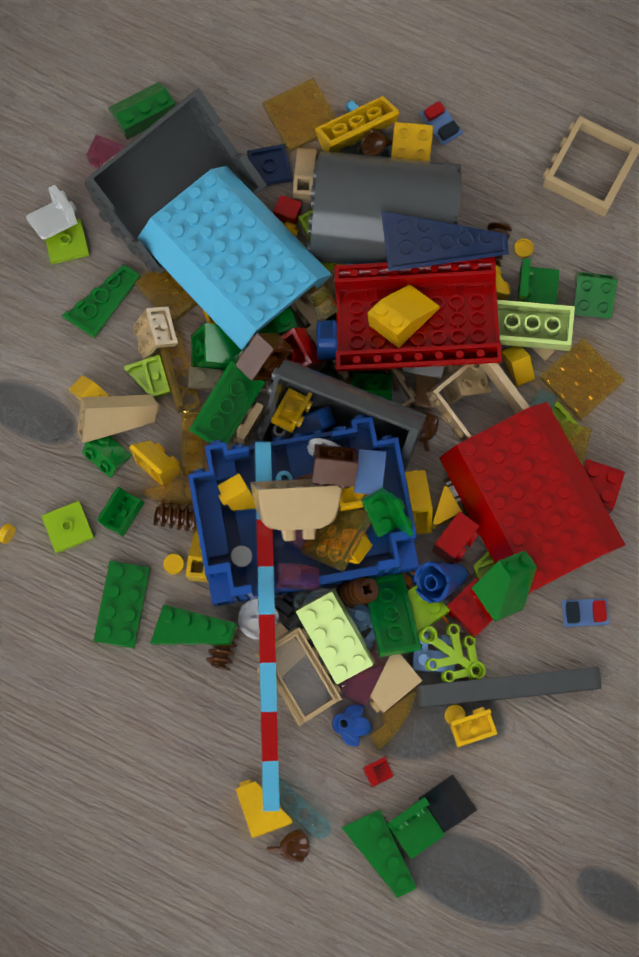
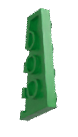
M123 265L110 275L102 285L94 288L90 292L91 294L77 302L75 307L70 311H66L62 317L95 339L141 278L140 274Z
M163 604L150 644L232 645L238 625L233 622Z
M380 809L342 827V830L397 898L417 889Z

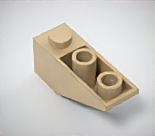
M297 148L293 199L304 204H311V188L313 186V170L316 163L317 149Z

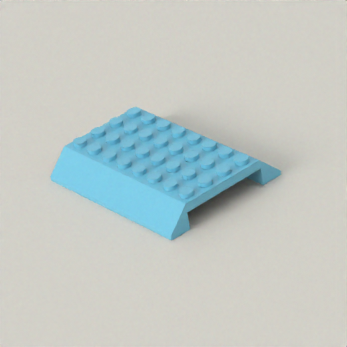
M227 166L210 169L154 214L137 238L147 251L242 351L249 346L250 339L311 287L315 286L318 288L332 277V274Z

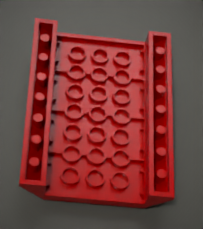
M495 257L388 271L387 262L335 265L337 317L336 371L502 363ZM410 284L439 305L440 309L398 348L369 326L367 313L381 299Z
M548 402L531 406L457 444L439 457L471 520L479 525L477 531L494 563L496 564L499 560L526 551L537 566L528 595L605 554L608 555L625 546L621 535Z

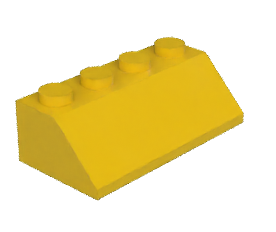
M381 96L315 128L321 148L326 152L338 153L341 149L356 144L371 129L380 131L389 128L390 125L397 122L400 113L393 104L384 96Z

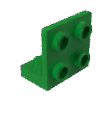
M523 258L520 266L517 301L557 305L559 270L530 266L531 259Z
M576 271L575 280L577 284L573 306H575L574 315L612 318L617 278L613 275Z
M380 488L360 499L378 537L396 528H399L409 537L414 535L411 529L413 524L403 511L405 509L403 501L400 498H396L392 492Z
M425 797L387 823L410 859L416 857L445 835L426 807L429 805V802Z

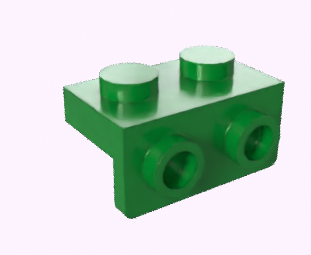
M111 436L86 442L82 450V454L109 478H112L116 470L130 460L131 454Z
M117 487L104 509L100 512L97 522L106 529L124 537L145 502Z

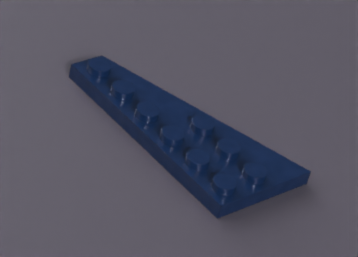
M381 210L388 271L509 255L506 233Z

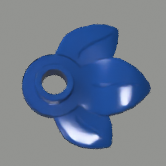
M350 705L345 709L344 713L337 714L332 720L333 730L341 734L343 741L349 746H358L359 736L366 735L373 730L370 721L362 717L364 712V706ZM341 720H344L346 722V726L344 728L340 725Z

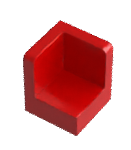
M280 195L273 214L283 223L291 222L296 224L298 216H300L302 211V202Z
M386 756L362 768L371 788L394 776L387 763Z

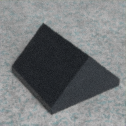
M453 774L418 798L419 800L424 797L427 799L429 805L426 807L444 833L477 810Z

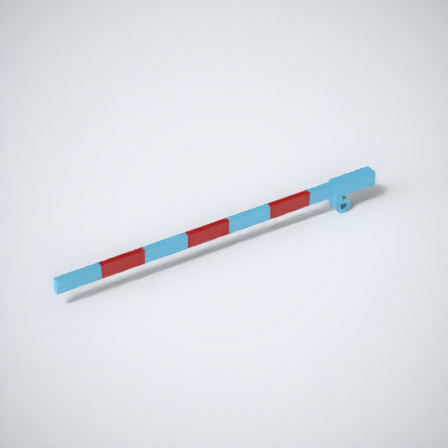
M255 442L254 444L255 482L272 481L271 442ZM281 471L275 477V481L281 480L282 477L286 478V480H293L292 475L288 471ZM256 511L263 811H280L273 529L268 528L261 522Z

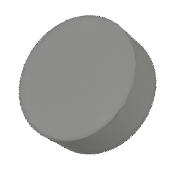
M246 546L235 547L231 552V562L239 568L248 566L252 559L250 549Z

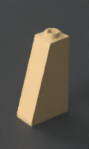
M152 394L81 397L77 432L82 443L154 423L156 414L159 413V404L155 401Z

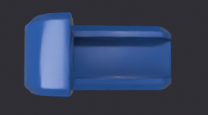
M318 320L317 359L336 360L337 322L335 320Z
M326 406L304 415L305 418L300 428L296 427L294 429L293 435L305 433V436L313 434L314 431L324 430L336 425V419L331 407Z

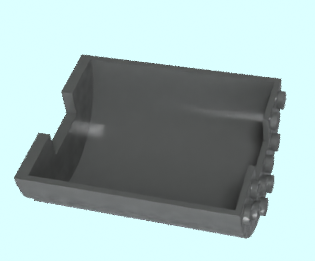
M199 88L195 89L85 178L84 185L92 198L91 200L100 210L98 213L100 218L105 223L108 222L112 228L110 230L116 238L120 237L131 253L137 255L150 272L155 271L161 274L165 269L147 251L140 240H137L138 236L154 214L210 169L227 166L254 195L267 186L244 153H238L218 125L222 122Z
M320 151L313 170L310 208L313 209V214H309L308 236H311V241H307V249L319 262L339 264L387 262L381 210L457 224L461 194V164Z
M285 360L280 368L276 367L271 377L274 383L270 384L267 392L270 395L267 410H270V412L265 416V425H260L256 436L259 439L256 441L273 442L271 430L275 424L271 423V420L289 388L304 396L311 392L313 394L310 400L313 401L309 412L304 411L302 416L330 406L336 419V425L324 429L325 432L333 431V428L339 426L350 428L351 420H355V416L358 415L372 417L377 441H380L381 437L392 435L393 438L398 437L404 472H406L421 434L426 414L290 360Z

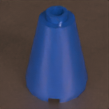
M426 562L421 564L415 572L414 582L417 583L418 587L416 591L428 603L441 602L466 582L468 573L461 564Z

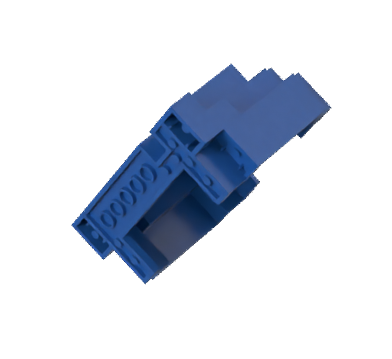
M367 415L355 416V420H351L350 428L339 426L333 428V431L330 432L317 430L313 432V435L305 436V433L293 435V438L285 439V437L272 439V481H275V477L281 471H288L292 475L293 480L312 473L313 457L309 454L307 446L313 438L326 439L341 447L356 448L357 457L359 456V449L387 452L383 488L388 492H392L396 498H400L405 505L403 511L413 524L411 529L414 534L409 537L399 528H396L378 537L374 532L364 507L341 511L340 504L335 520L330 525L316 529L315 539H303L302 530H295V540L284 541L281 530L273 529L275 596L288 594V592L294 593L339 585L360 577L374 578L417 570L419 565L414 544L417 535L398 437L393 438L392 435L381 437L380 441H377L373 418L367 417ZM221 440L209 442V445L205 446L209 471L197 469L192 471L193 474H188L205 576L208 578L211 600L214 607L250 601L258 597L256 509L232 511L228 504L224 506L218 497L221 494L218 485L237 474L241 475L251 490L250 482H255V442L245 447L244 444L233 445L231 449H228L226 442L222 443ZM347 529L364 531L373 546L362 561L356 564L331 559L321 544ZM237 546H246L252 553L251 562L246 567L239 568L231 562V552Z

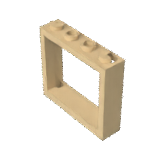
M579 116L577 122L573 121L568 129V132H570L568 138L564 136L559 146L562 148L560 153L556 152L551 160L553 166L551 169H546L542 177L545 179L543 187L605 217L639 154V145ZM579 130L629 154L604 201L554 177Z
M498 363L479 364L516 414L530 407ZM472 364L459 365L426 393L430 404L439 410L442 420L451 426L454 436L462 442L472 436L439 392Z

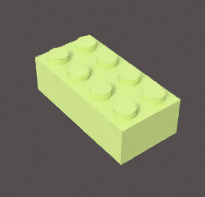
M497 300L501 345L570 351L575 306Z
M335 588L303 604L295 611L336 684L373 666L375 659Z

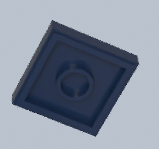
M285 144L247 151L248 159L267 186L292 182Z

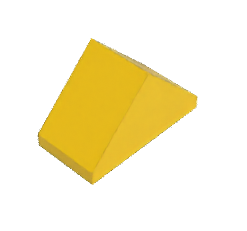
M512 346L501 351L516 387L535 380L530 355L522 347Z
M444 486L432 523L433 529L452 521L459 511L462 513L447 486Z

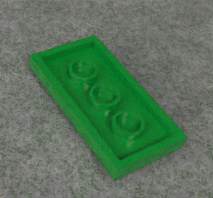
M229 361L188 429L208 443L221 440L222 443L226 442V445H228L265 383L262 380L251 381L232 361Z
M109 561L94 642L135 649L151 570L150 567Z
M403 573L374 577L373 579L378 585V596L374 601L367 603L379 657L420 651L421 644Z

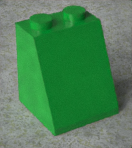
M204 323L191 334V367L225 370L229 361L236 364L239 360V355L243 352L217 324Z
M522 551L499 560L472 587L495 622L524 609L537 566L527 552Z

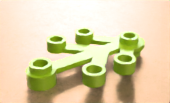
M457 624L446 626V634L451 637L453 648L437 637L435 628L429 626L423 627L420 630L419 639L425 644L431 643L449 656L441 659L429 658L425 662V668L428 671H435L439 667L459 664L465 668L454 672L452 670L443 671L441 679L445 683L468 677L470 680L482 679L486 669L483 663L477 659L476 640L471 635L462 638V645L467 648L468 660L463 656L459 637L460 628ZM452 626L455 628L454 634L450 631ZM425 632L429 634L428 639L424 637ZM468 638L471 640L470 645L466 642ZM431 661L434 662V667H433V668L430 667V662H431ZM473 667L477 670L476 674H473ZM447 673L450 674V679H449V680L446 679V674H447Z

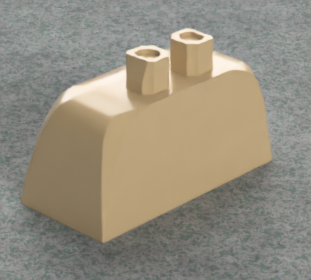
M312 479L250 482L258 517L268 528L281 530L284 541L295 540V530H302L303 539H315L316 529L330 525L336 518L342 491L339 485L328 484L327 486H320L312 482Z

